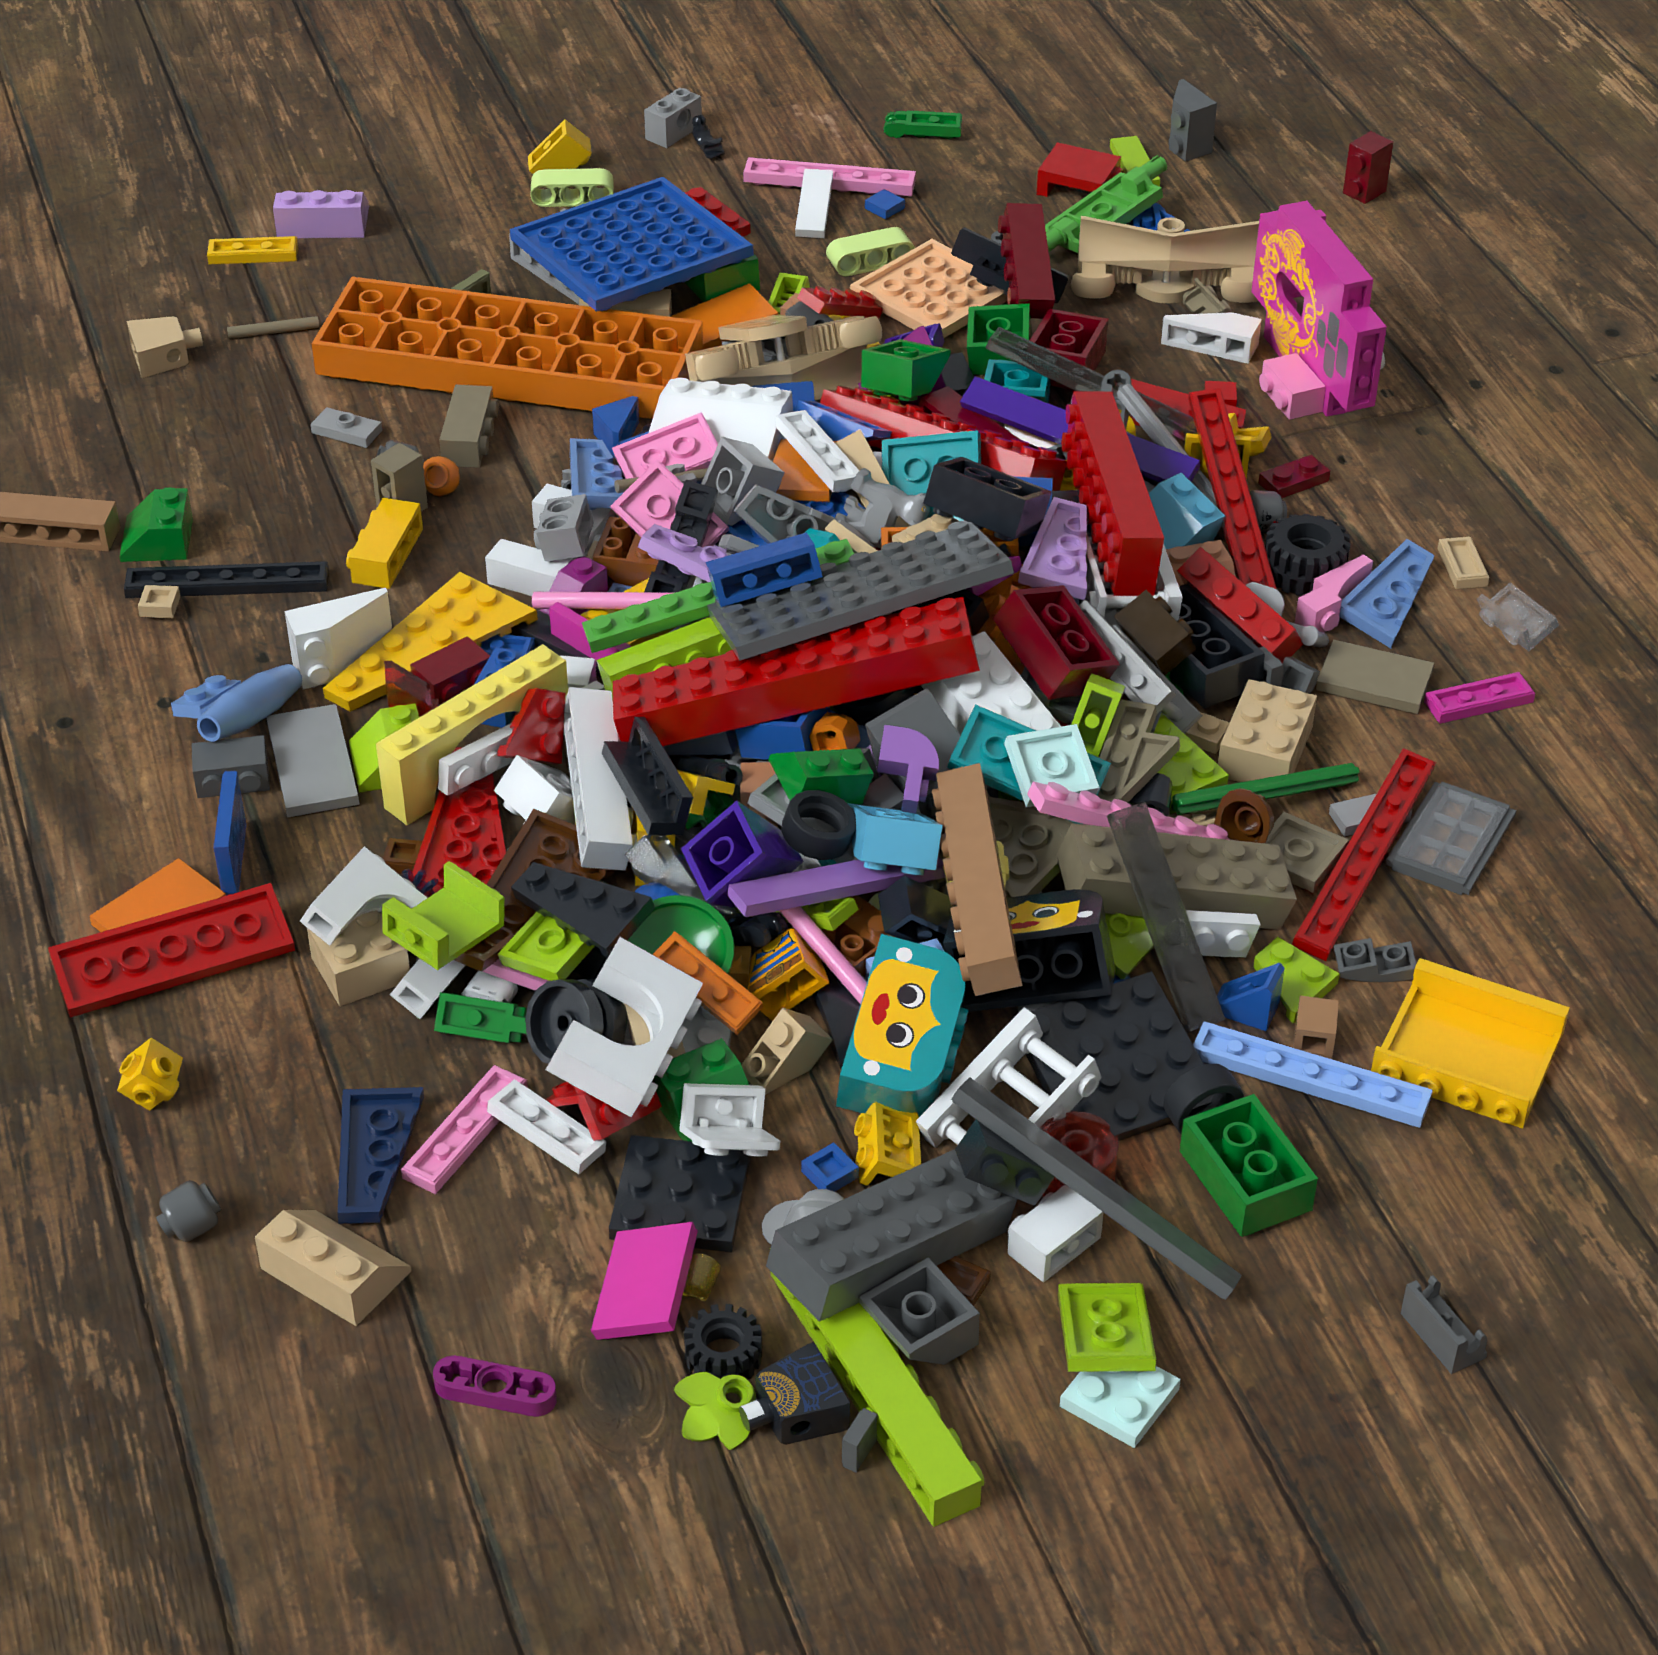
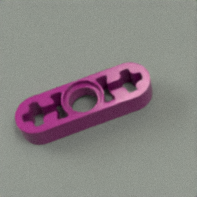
M456 1355L442 1358L433 1369L435 1390L440 1397L446 1400L533 1417L548 1414L554 1409L557 1402L555 1382L550 1375L544 1372ZM454 1374L460 1375L455 1377L453 1382L446 1381V1379H451ZM494 1379L502 1380L507 1384L503 1390L495 1393L483 1389L485 1383ZM515 1385H520V1388H517V1387H516V1395H515ZM536 1390L543 1391V1393H539L537 1395V1398H531L529 1396L534 1395L536 1393Z

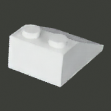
M386 588L285 611L292 663L302 676L301 686L303 689L329 683L392 630L388 591Z

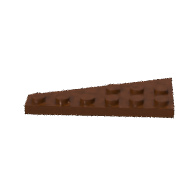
M533 808L487 883V886L497 890L505 897L504 926L458 956L454 961L481 972L499 959L498 953L535 914V910L515 898L511 886L533 862L599 882L605 881L618 870L581 867L576 825ZM629 856L627 863L633 860L634 856Z

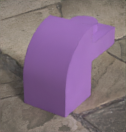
M884 725L877 772L906 776L901 811L916 814L918 801L926 802L929 780L936 781V773H938L939 769L937 751L932 742L918 731Z

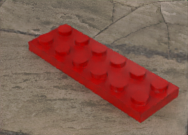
M271 883L48 947L49 957L70 1018L295 951L293 938Z

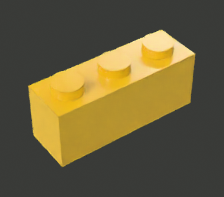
M382 498L376 510H372L367 526L360 531L356 545L348 551L346 566L351 571L352 583L387 589L391 588L423 530L420 503Z

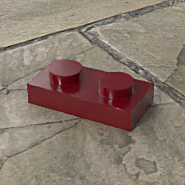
M1311 454L1259 473L1258 484L1266 491H1275L1281 498H1285L1329 482L1331 471Z

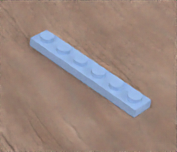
M1205 1021L1193 1044L1204 1063L1220 1064L1228 1068V1070L1419 1128L1422 1125L1431 1101L1432 1089Z

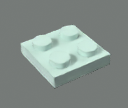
M1077 724L1006 737L1004 745L1026 808L1035 806L1027 795L1033 781L1046 785L1049 782H1055L1072 792L1089 791L1097 795L1100 787Z
M1157 1366L1156 1371L1079 1372L1061 1395L1060 1407L1135 1448L1178 1392L1180 1379Z

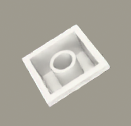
M516 755L494 789L505 800L502 805L513 814L522 816L525 821L534 808L575 825L570 778L561 770Z

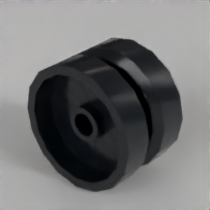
M559 979L547 981L535 991L528 1003L525 1023L526 1035L532 1051L542 1062L549 1064L573 1020L613 1042L623 1044L627 1029L626 1009L623 1002L592 986L596 979Z

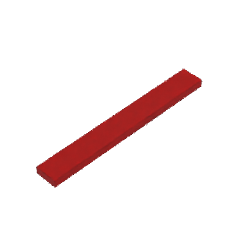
M1221 388L1189 392L1188 400L1217 508L1225 515L1222 526L1230 556L1233 560L1236 578L1244 585L1256 582L1276 589Z
M1405 748L1402 749L1292 942L1294 947L1327 961L1334 945L1339 940L1434 771L1436 762Z

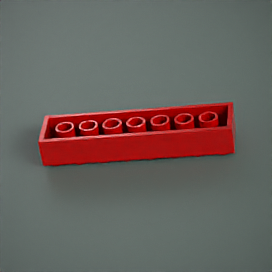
M838 385L836 390L823 389L820 401L821 404L892 431L890 438L886 439L977 430V426L963 421L956 423L950 421L949 416L934 412L928 414L924 412L922 407L911 404L904 406L898 404L899 400L887 396H880L879 398L873 396L872 391L857 387L852 389ZM978 430L981 434L982 465L1015 477L1053 478L1052 491H1060L1067 461L1057 458L1056 451L1043 447H1038V449L1029 447V442L1011 438V440L1004 439L1003 434L991 430H984L983 432ZM886 439L868 441V444L882 449V440Z
M1073 391L1072 404H1067L1066 406L1068 431L1063 432L1061 445L1062 451L1067 452L1068 469L1073 470V485L1079 489V503L1087 505V525H1091V540L1098 547V562L1104 565V580L1110 583L1113 596H1139L1145 590L1154 596L1164 535L1113 393L1104 391Z

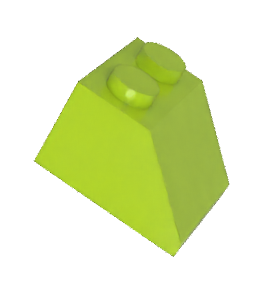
M416 703L380 709L349 740L359 793L382 789L376 743L418 719Z

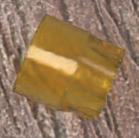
M693 1254L683 1295L706 1301L720 1273L721 1267L719 1263L710 1256Z

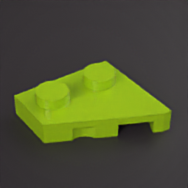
M1279 937L1275 938L1260 951L1254 959L1253 967L1256 971L1277 963H1281L1284 966L1280 1000L1287 1009L1286 1017L1292 1023L1296 1022L1300 996L1323 998L1338 984V972Z

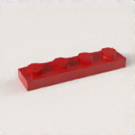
M820 286L815 288L802 287L797 299L819 314L852 317L864 316V318L876 316L879 319L883 308L875 303L877 298L864 290L858 293L851 289L841 291L834 287H831L830 290Z

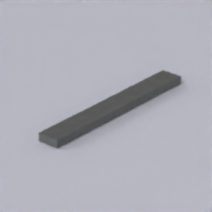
M969 1077L957 1089L951 1098L953 1103L1217 1296L1226 1300L1234 1290L1242 1276L1240 1273L978 1082Z

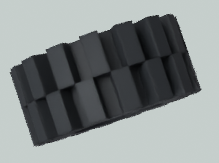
M718 1304L711 1305V1313L708 1314L703 1308L698 1311V1319L692 1316L688 1321L689 1328L685 1327L684 1344L685 1360H687V1367L690 1372L693 1370L694 1374L708 1372L720 1379L727 1375L743 1376L744 1374L750 1379L754 1375V1368L759 1369L762 1357V1331L760 1324L757 1325V1319L753 1314L747 1317L746 1309L740 1307L737 1313L733 1312V1304H726L725 1311H719ZM717 1339H731L740 1344L736 1349L728 1352H717L707 1347L710 1342Z

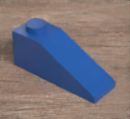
M798 400L795 412L806 410L832 441H839L861 429L867 442L886 439L891 436L892 431L819 402Z

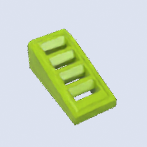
M780 272L768 303L780 313V307L778 306H782L793 295L788 293L799 294L802 287L810 288L808 276Z

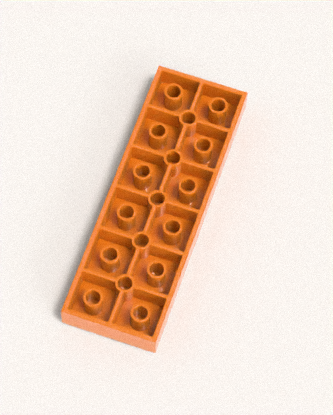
M351 277L311 344L315 373L317 375L329 376L331 378L355 379L361 382L385 383L391 386L415 387L421 390H438L453 394L455 385L492 386L493 398L589 411L599 406L635 396L638 397L639 417L653 419L660 394L670 379L687 378L690 381L685 354L703 350V321L612 309L596 312L592 307Z

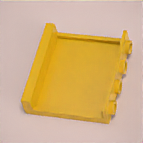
M1419 958L1414 969L1412 985L1382 1046H1376L1371 1071L1432 1089L1431 1098L1523 1129L1564 1034L1570 1007Z

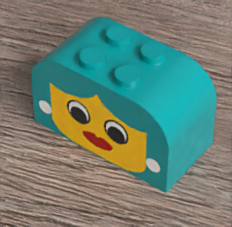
M881 934L840 1073L837 1107L866 1113L872 1103L878 1102L898 1111L917 1112L918 1117H920L938 1098L942 1082L950 1083L956 1054L961 1044L968 1009L961 1007L965 982H963L958 962L951 955L934 947Z

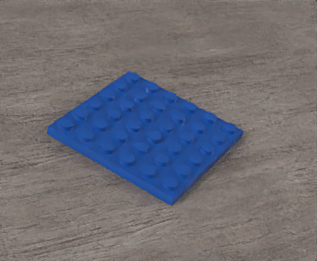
M664 177L510 229L511 240L596 312L608 310L613 305L625 301L636 300L639 296L650 292L661 291L666 286L678 282H686L694 276L714 272L722 266L739 263L742 259L754 255L753 244Z

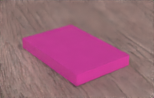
M693 1222L618 1231L616 1233L591 1332L597 1340L674 1331L698 1233Z

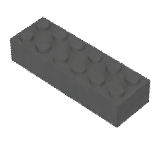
M954 1149L775 1230L766 1267L820 1322L858 1304L859 1296L928 1257L937 1266L954 1256H958L1007 1232L1017 1199L965 1178Z

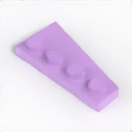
M1056 497L1053 498L1020 570L1018 583L1032 588L1064 585L1072 597L1085 600L1087 593V505Z
M656 524L642 535L638 548L646 551L652 558L664 560L677 566L681 572L687 575H695L707 582L711 581L705 562L728 556L726 554L727 549L715 545L697 546L696 538Z

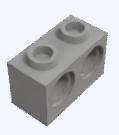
M586 494L547 499L544 511L539 516L540 523L538 529L534 530L535 546L537 549H541L544 561L584 556L594 523Z

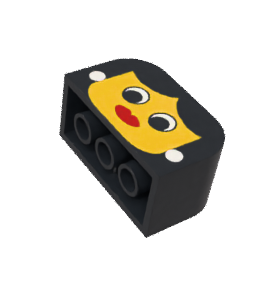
M1073 889L1007 898L1022 986L975 996L971 980L965 981V991L961 1007L968 1009V1012L1112 995L1115 964L1101 895L1090 890ZM951 916L943 944L945 952L951 955L959 964L958 958L965 957V955L959 956L954 933L961 930H955Z

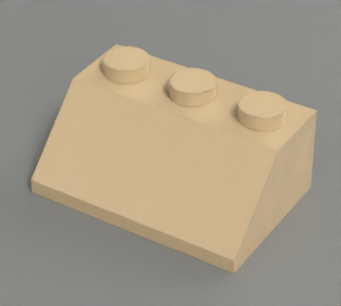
M283 1210L255 1236L262 1270L355 1326L411 1272L410 1265L316 1210Z

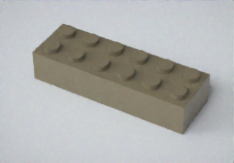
M1071 823L1056 854L1065 889H1083L1100 894L1103 899L1105 913L1109 914L1121 913L1130 916L1181 921L1186 910L1256 914L1261 924L1259 928L1280 930L1297 900L1280 847L1274 844Z

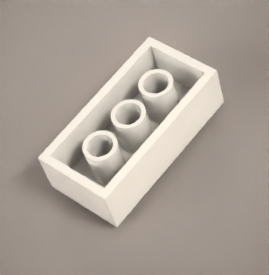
M985 631L973 636L980 671L921 685L924 690L927 688L932 693L960 735L975 704L1036 731L1061 727Z

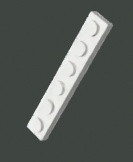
M594 681L582 687L586 689L605 690L604 685L599 683L598 681ZM511 723L439 759L438 789L446 795H450L512 763L514 759L497 757L500 745H506L513 731L510 728Z

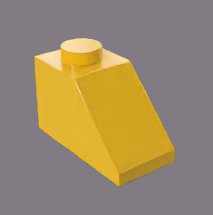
M564 119L528 155L529 172L534 174L538 170L576 169L579 165L586 164L592 154L590 138Z

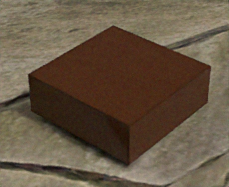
M389 838L382 859L398 874H402V871L405 869H410L413 872L423 841Z

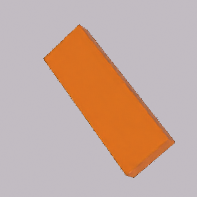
M676 931L653 953L655 957L702 982L703 984L696 998L702 1001L701 1006L736 1035L763 1008L761 1000Z

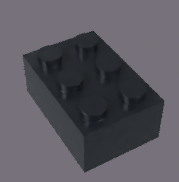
M958 457L934 465L923 504L933 507V512L944 517H953L954 515L964 519V521L972 522L978 529H983L984 527L994 531V536L1001 540L1013 541L1039 530L1052 491L967 458Z

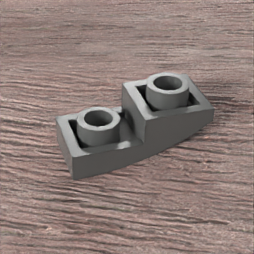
M1371 938L1334 945L1340 978L1363 982L1413 980L1416 960L1411 941L1373 948Z

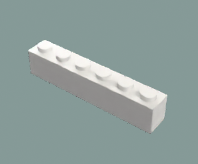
M569 687L565 701L564 732L581 867L625 870L629 856H634L637 848V836L635 833H631L633 808L627 806L628 799L601 754L604 741H620L613 720L612 693L608 690Z

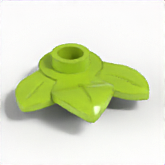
M699 1372L687 1376L678 1382L674 1388L675 1393L691 1406L687 1410L682 1423V1435L685 1439L703 1442L719 1436L720 1441L729 1450L736 1448L746 1440L750 1431H747L742 1423L739 1407L755 1401L756 1394L754 1387L745 1377L727 1375L720 1379L708 1372ZM726 1394H737L740 1402L736 1404L729 1402L726 1399Z

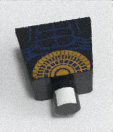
M815 1342L803 1346L759 1371L755 1376L756 1400L739 1407L740 1417L747 1431L769 1424L779 1442L785 1445L843 1432L850 1428V1401Z

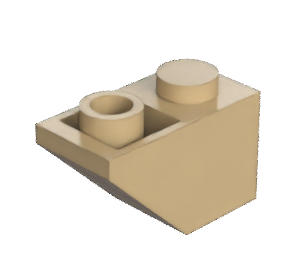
M782 1008L744 1060L742 1068L747 1080L752 1085L765 1088L766 1095L810 1071L833 1039L810 1016Z

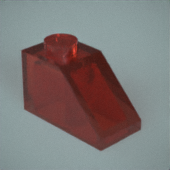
M392 660L384 661L388 707L416 703L418 716L421 717L439 706V698L431 697L429 683Z

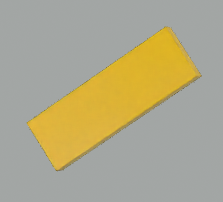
M296 236L210 239L207 252L208 264L297 261L298 239Z

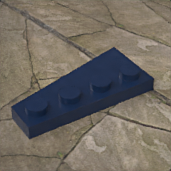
M423 1087L343 1089L338 1224L381 1222L424 1099Z

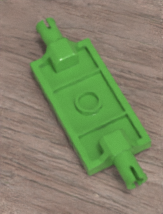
M1156 155L1141 167H1134L1126 174L1120 172L1047 223L1045 229L1048 251H1052L1057 246H1062L1078 253L1081 216L1127 224L1162 199V187L1154 185L1151 180L1167 170L1165 159Z

